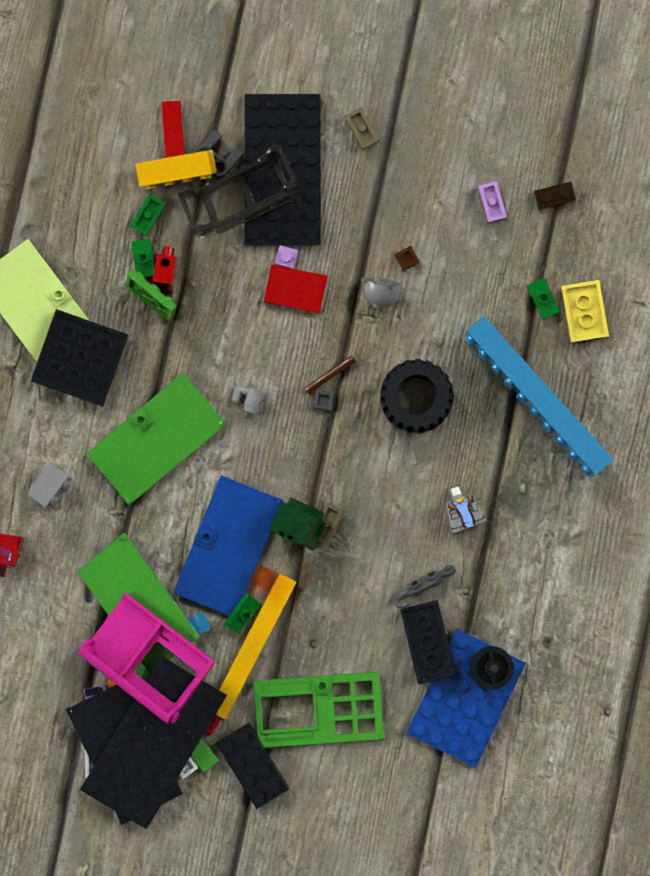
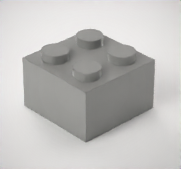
M49 463L27 492V495L47 509L55 508L61 500L59 498L61 493H66L72 486V478L52 463Z

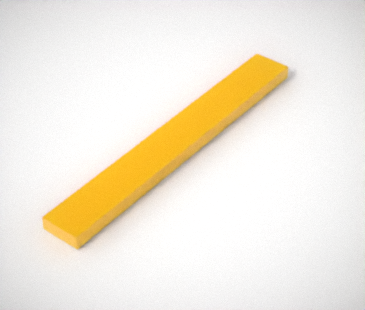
M280 573L219 689L227 694L216 715L225 720L297 583Z

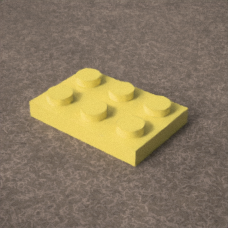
M595 280L561 286L570 342L574 343L609 337L600 281Z

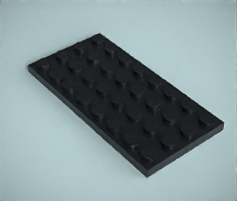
M245 94V245H321V94Z
M160 655L145 681L175 703L195 678V675ZM202 681L179 712L180 717L178 720L170 724H166L134 698L82 784L80 791L147 829L227 694Z

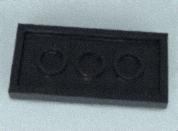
M435 600L400 609L418 685L456 676L439 601Z
M250 723L245 724L216 742V745L256 809L290 789Z

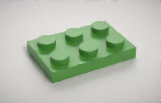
M132 269L127 274L125 286L170 322L176 311L175 301L169 296L165 297L160 293L161 290L155 284H149L142 273L135 272Z

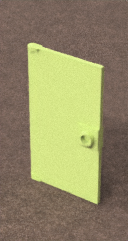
M27 239L0 259V314L37 362L56 309L86 320L89 319L30 240Z

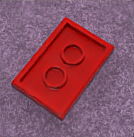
M271 264L264 303L320 314L327 276Z

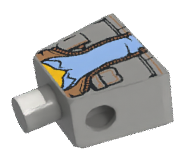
M460 486L449 490L453 501L447 502L445 505L451 534L487 521L472 494L463 496Z

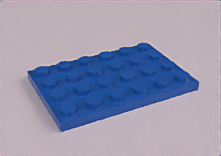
M456 629L449 643L456 676L430 682L406 733L476 768L526 662L511 656L514 664L511 680L499 689L481 687L471 676L470 662L473 655L479 649L491 645Z

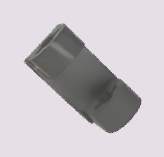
M213 130L197 152L214 149L221 140L222 135ZM236 147L224 160L213 151L215 165H224L225 170L221 173H213L212 175L219 179L225 178L235 168L245 153Z

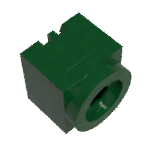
M290 497L287 504L281 502L269 530L314 551L326 525L322 521L325 513Z

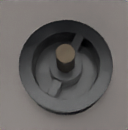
M495 646L483 647L471 659V676L481 687L499 689L505 686L513 676V660L502 648Z

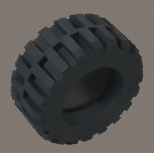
M406 360L394 366L386 375L380 391V404L384 415L396 428L407 431V433L419 434L433 430L447 418L454 400L453 386L448 379L449 376L441 370L440 366H436L428 360ZM422 379L432 386L435 400L427 412L412 414L401 406L399 390L408 380Z

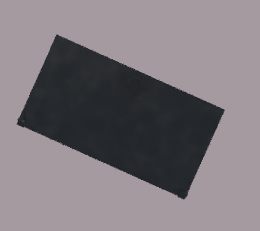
M117 684L65 709L93 766L134 700L131 695ZM175 781L162 804L183 794L177 781ZM116 812L121 825L131 821Z

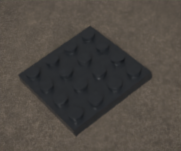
M56 309L30 382L103 407L128 334Z

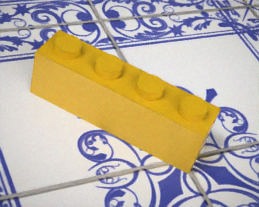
M213 149L135 164L139 186H146V189L156 188L158 183H164V186L176 184L175 180L181 179L182 183L194 181L193 177L200 176V180L212 177L211 174L217 172Z

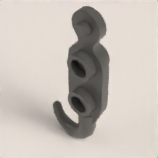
M448 565L440 572L430 571L422 578L411 581L405 590L395 596L394 605L397 608L409 606V603L401 604L400 601L411 595L419 596L424 591L440 585L444 577H450L455 574V567Z

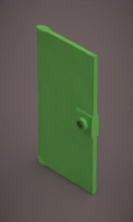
M182 373L88 451L86 455L130 506L138 497L227 424L186 375Z
M126 533L118 537L77 571L104 608L108 617L121 601L124 592H126L192 643L200 637ZM157 642L142 662L150 672L160 655L168 660H171L176 655Z

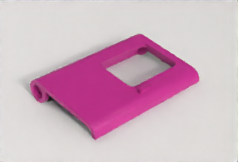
M124 592L121 601L94 637L87 639L78 650V655L166 724L175 723L180 717L179 712L215 664L212 658L126 592ZM157 642L161 643L197 672L195 678L175 703L135 672L136 668Z

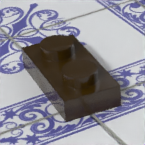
M571 182L534 191L538 210L576 201Z

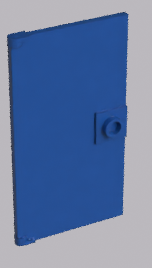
M221 475L173 593L230 616L248 589L271 532L269 528L281 502L284 500Z

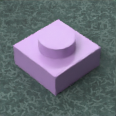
M280 245L275 264L293 269L298 250Z

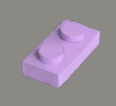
M497 181L478 186L488 223L506 219L507 215Z

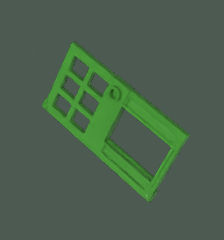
M379 672L254 680L257 733L265 748L385 740ZM372 681L373 694L356 695L355 682ZM350 682V696H333V683ZM313 694L315 726L263 730L261 697ZM373 699L374 713L357 714V700ZM351 701L352 714L335 715L334 702ZM375 718V732H358V719ZM353 720V733L336 734L335 721Z

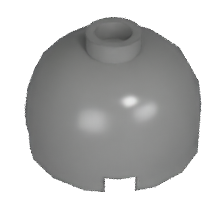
M374 276L365 277L363 285L364 296L368 302L373 304L374 308L384 309V306H391L399 299L402 290L400 283L386 278L374 280Z

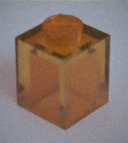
M258 564L251 582L269 590L276 572Z

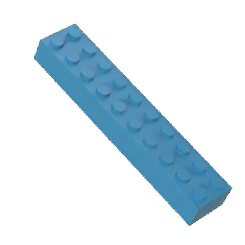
M485 316L481 317L466 331L464 335L466 343L471 348L475 347L479 351L478 356L482 361L490 363L492 372L497 377L500 375L504 379L503 384L510 391L513 389L517 393V400L522 405L526 404L530 408L529 413L535 419L539 418L543 422L541 426L547 433L552 432L556 437L554 439L561 448L565 447L569 451L567 455L573 462L578 461L581 465V471L587 477L589 475L591 477L596 476L613 461V458Z

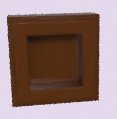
M412 246L394 254L403 272L420 263Z

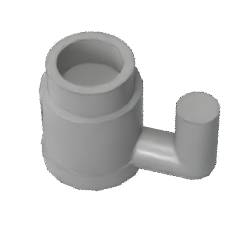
M238 385L232 401L239 403L241 395H247L244 402V411L258 415L267 393Z

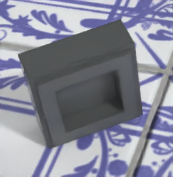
M316 389L313 409L331 412L335 392Z

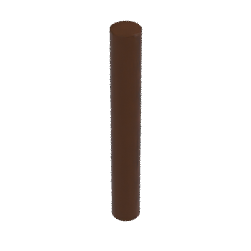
M351 355L306 386L305 389L308 394L355 363L356 361Z

